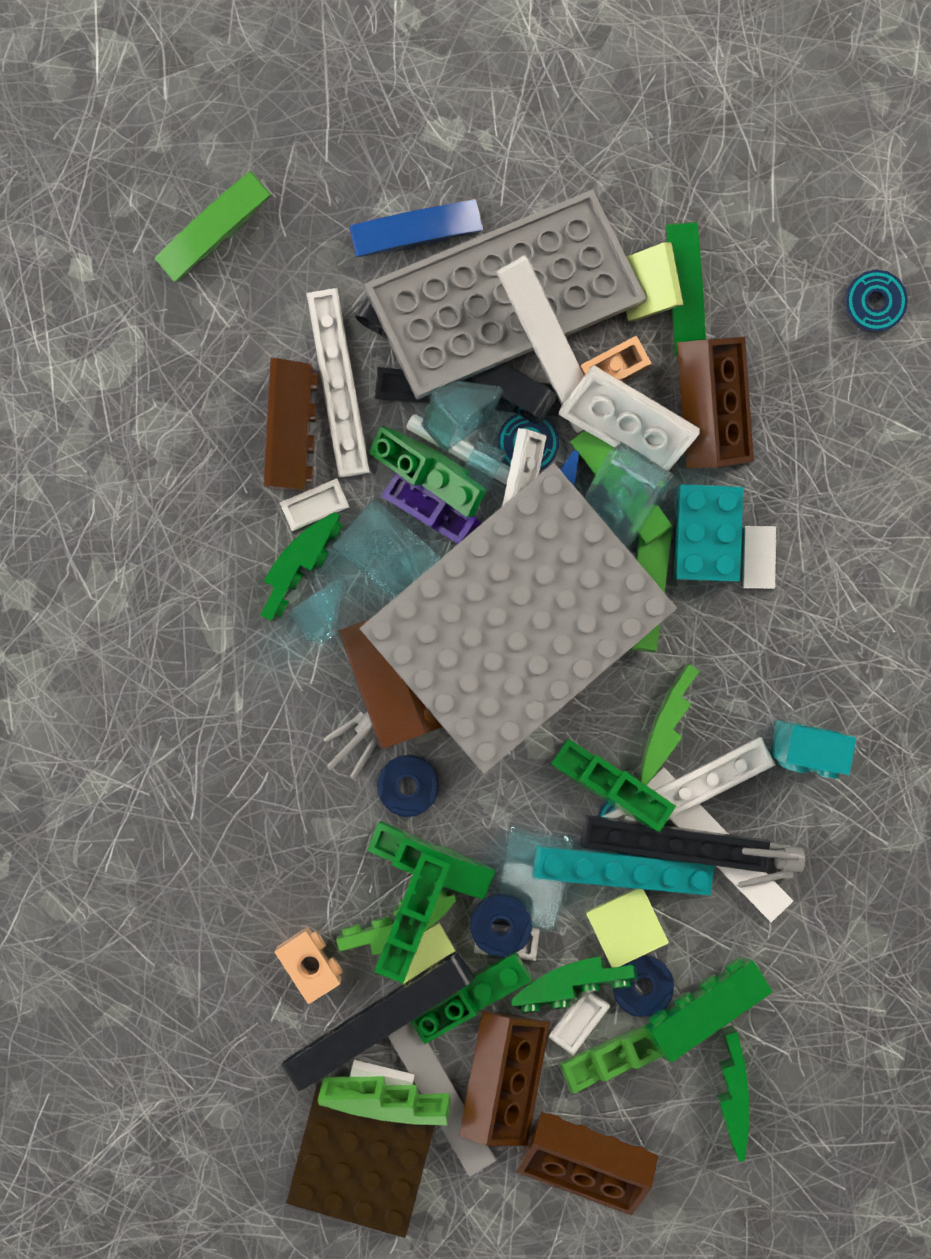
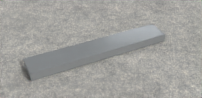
M411 1022L390 1034L388 1037L408 1072L415 1074L414 1082L421 1094H450L451 1107L448 1125H440L469 1177L496 1162V1157L489 1146L459 1136L465 1104L430 1043H423Z

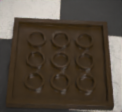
M318 1081L286 1204L406 1238L435 1125L381 1121L319 1105L318 1097L322 1081Z

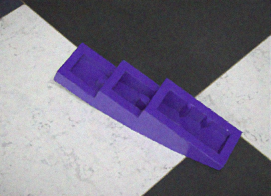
M397 473L394 474L381 495L390 503L456 544H459L482 524L475 517L464 516L424 486L412 485Z

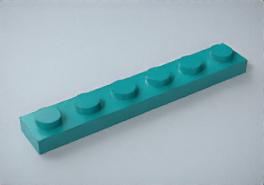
M536 845L532 877L541 880L711 896L715 866L646 856Z

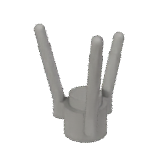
M360 711L352 720L324 737V742L328 743L357 725L355 731L358 734L327 765L329 770H332L363 738L367 742L372 738L350 775L351 779L357 777L378 743L368 712L363 714Z
M770 843V850L743 848V854L773 857L776 869H781V871L741 881L738 883V886L743 888L782 878L792 879L793 872H802L804 870L805 854L803 848Z

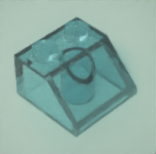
M454 381L447 387L439 386L429 396L431 401L424 409L425 416L421 426L446 453L491 419L504 391L499 386Z
M340 576L289 610V613L309 643L318 641L319 644H323L337 634L335 628L341 622L348 581L344 576Z

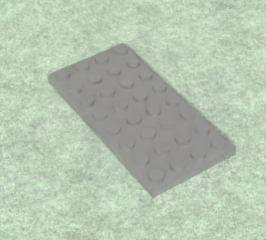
M593 189L364 284V289L416 400L534 350L496 273L522 256L528 258L565 337L639 306L646 301L647 298Z

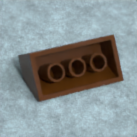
M745 336L677 342L682 418L700 428L698 437L684 452L687 469L715 468L753 462L754 454Z
M270 358L264 486L269 490L306 492L307 485L313 484V466H308L309 454H314L315 435H310V422L316 423L317 404L311 402L312 391H318V372H313V366L309 363Z
M370 619L338 630L381 749L443 727L359 629Z
M482 1011L461 1119L460 1137L485 1146H528L550 1027L549 1021L504 1012Z
M541 1112L532 1127L528 1146L524 1148L516 1173L632 1216L652 1189L658 1155L649 1152L643 1147L632 1146L619 1141L614 1136L592 1131L587 1126L565 1121L555 1114Z

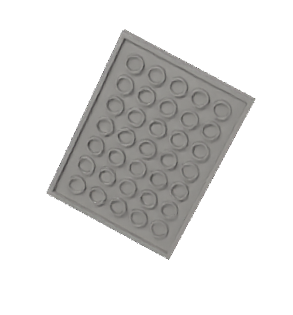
M553 463L359 629L483 774H485L674 612L677 607L556 464Z

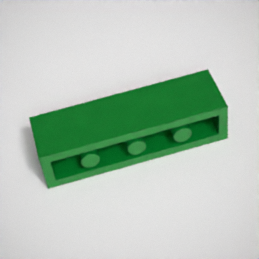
M741 957L731 960L725 965L726 970L718 976L714 974L705 978L699 984L701 988L692 994L690 992L682 994L674 1001L676 1005L667 1011L664 1009L660 1010L649 1018L650 1023L645 1025L644 1029L663 1059L670 1063L674 1062L773 993L754 960L741 959Z

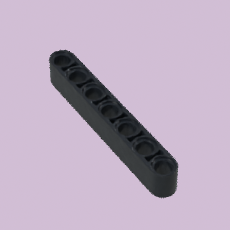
M367 296L355 318L363 326L388 340ZM506 363L460 381L537 425L543 423L557 399V395L552 390Z
M458 950L452 952L295 1052L281 1066L296 1089L301 1091L460 991L476 977Z

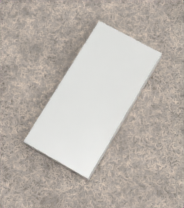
M594 365L559 411V415L663 477L698 437L700 428Z

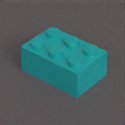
M680 484L676 487L672 580L740 581L744 487Z
M776 720L770 755L772 758L777 759V765L788 768V770L800 773L812 771L815 774H820L819 776L839 779L840 774L850 775L857 737L838 731Z

